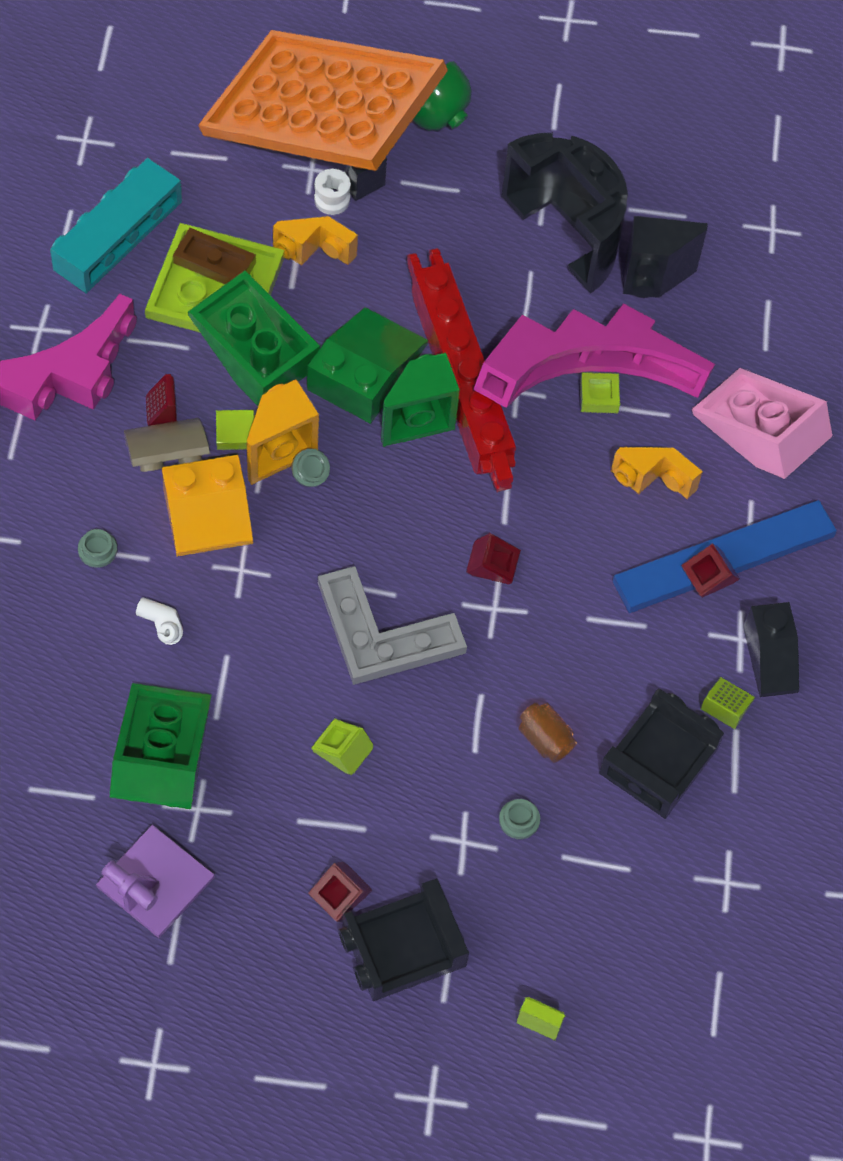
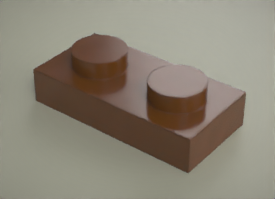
M189 228L173 254V263L220 283L227 284L245 270L250 274L256 264V254Z

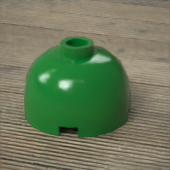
M454 61L446 64L447 73L412 120L423 129L439 131L448 125L455 129L468 117L465 110L471 102L472 90L468 78Z

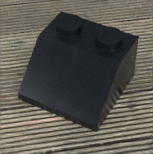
M634 216L625 257L623 294L635 295L639 298H659L694 274L698 268L708 223Z

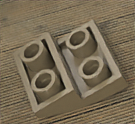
M199 418L123 430L131 465L133 467L140 466L141 472L162 469L164 461L178 459L179 464L202 461L201 455L210 454L207 438Z

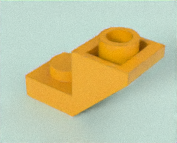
M329 216L277 221L273 225V247L283 249L284 258L292 259L301 266L319 247L329 257L338 258L347 265L357 256L358 234Z
M620 447L615 452L611 468L616 479L622 485L631 487L638 494L659 476L670 490L679 492L686 499L697 491L703 472L675 448Z

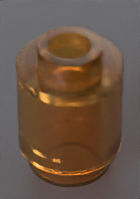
M534 703L520 715L522 722L519 725V731L543 758H549L553 763H556L567 756L576 746L577 741L573 737L574 731L549 703L542 704L541 706L538 703Z

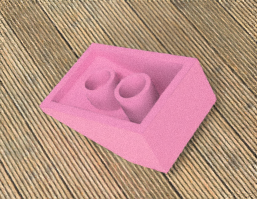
M739 368L692 409L693 415L755 467L783 479L788 477L833 436L827 401Z

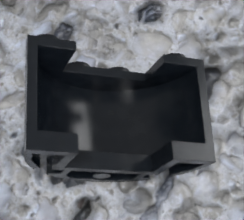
M537 133L508 143L501 196L523 220L549 204H552L593 248L592 251L568 265V270L589 293H592L605 282L616 261L628 197L626 182L621 170L602 149L575 136H571L569 140L555 138L553 133Z

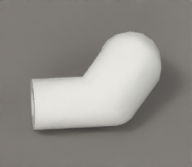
M142 597L138 603L136 615L155 623L158 638L163 643L172 645L179 642L183 635V627L176 609Z

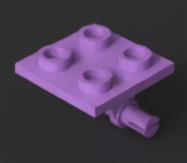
M151 825L117 863L111 860L102 870L103 877L96 884V887L155 936L160 938L210 884L215 875L155 826Z

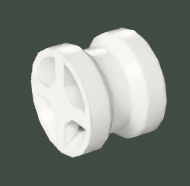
M326 169L318 174L315 179L314 201L319 211L329 215H336L344 212L349 207L351 182L346 173L338 169Z

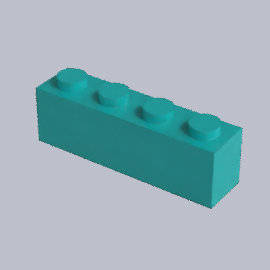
M149 158L144 160L138 167L130 169L125 179L114 190H108L97 206L90 212L82 214L76 225L66 235H61L54 241L50 249L53 271L87 294L182 203L181 180Z

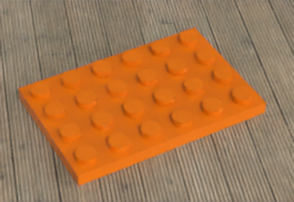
M271 30L198 126L203 136L376 171L448 70L445 61L442 59Z

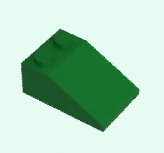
M246 270L188 311V316L236 385L257 406H259L262 395L266 394L275 385H285L293 380L299 382L306 377L307 366L320 349V345Z
M364 307L325 341L308 364L307 390L371 424L383 408L386 396L408 362L420 356L427 346L428 340Z
M132 683L113 757L109 797L191 809L211 695Z

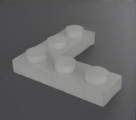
M355 566L318 576V586L353 685L466 654L467 645L455 613L379 633Z

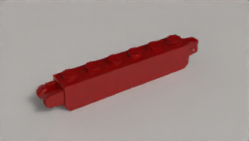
M438 248L429 250L430 267L422 268L416 253L407 255V264L413 280V301L433 355L447 354L460 390L456 423L474 473L477 475L489 473L497 492L512 489L513 475L510 468L515 467L516 464L514 458L516 445L501 405L473 390L485 360L449 262L444 263Z

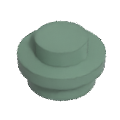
M305 449L299 452L294 457L291 467L295 480L306 487H315L322 484L328 478L330 472V464L327 457L317 449Z
M90 530L80 539L78 554L86 565L96 568L104 567L115 559L117 543L114 537L104 530Z
M514 799L502 807L499 815V824L506 835L514 839H526L537 831L540 824V814L536 806L528 800Z

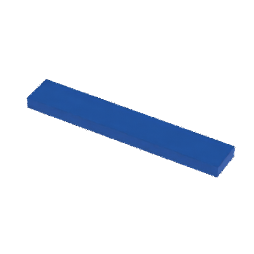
M820 500L619 573L614 575L612 582L630 614L694 590V585L681 565L712 543L723 551L736 573L831 539L835 536L837 530Z

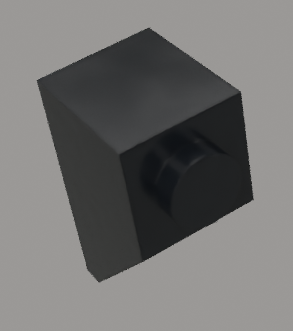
M790 602L751 606L743 629L759 697L798 693V635Z

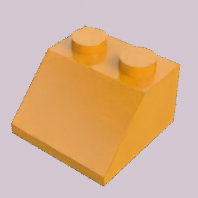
M293 380L285 385H275L261 397L247 438L248 481L251 485L291 467L294 457L299 452L305 449L318 450L319 413L297 380Z
M238 455L162 467L163 490L177 557L253 544L246 489Z

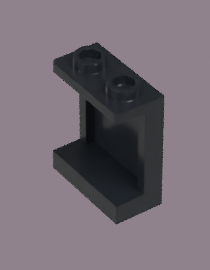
M657 689L648 707L616 748L612 746L604 756L599 774L666 819L716 753L724 732L719 729L717 723L705 715L700 716L686 707L684 701L677 695L665 693L661 689Z
M437 878L422 883L421 892L355 917L352 911L343 913V928L338 929L339 937L345 952L353 951L358 964L353 967L357 983L361 991L368 989L372 1001L467 967L469 951Z

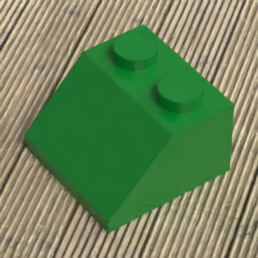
M446 353L437 355L425 354L408 362L383 402L381 432L383 447L455 430L460 390Z

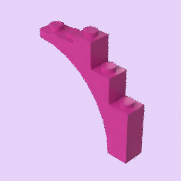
M119 294L107 310L87 328L55 347L29 356L0 361V405L36 421L43 409L47 410L51 406L55 393L94 410L100 399H106L110 394L114 384V379L111 377L110 364H112L117 356L119 344L123 337L130 336L135 328L137 317L134 315L133 299Z
M623 303L607 326L573 309L556 332L522 314L484 361L473 390L507 408L521 393L542 381L564 374L595 371L618 372L645 377L673 386L698 398L715 364L652 330L656 322L655 320Z

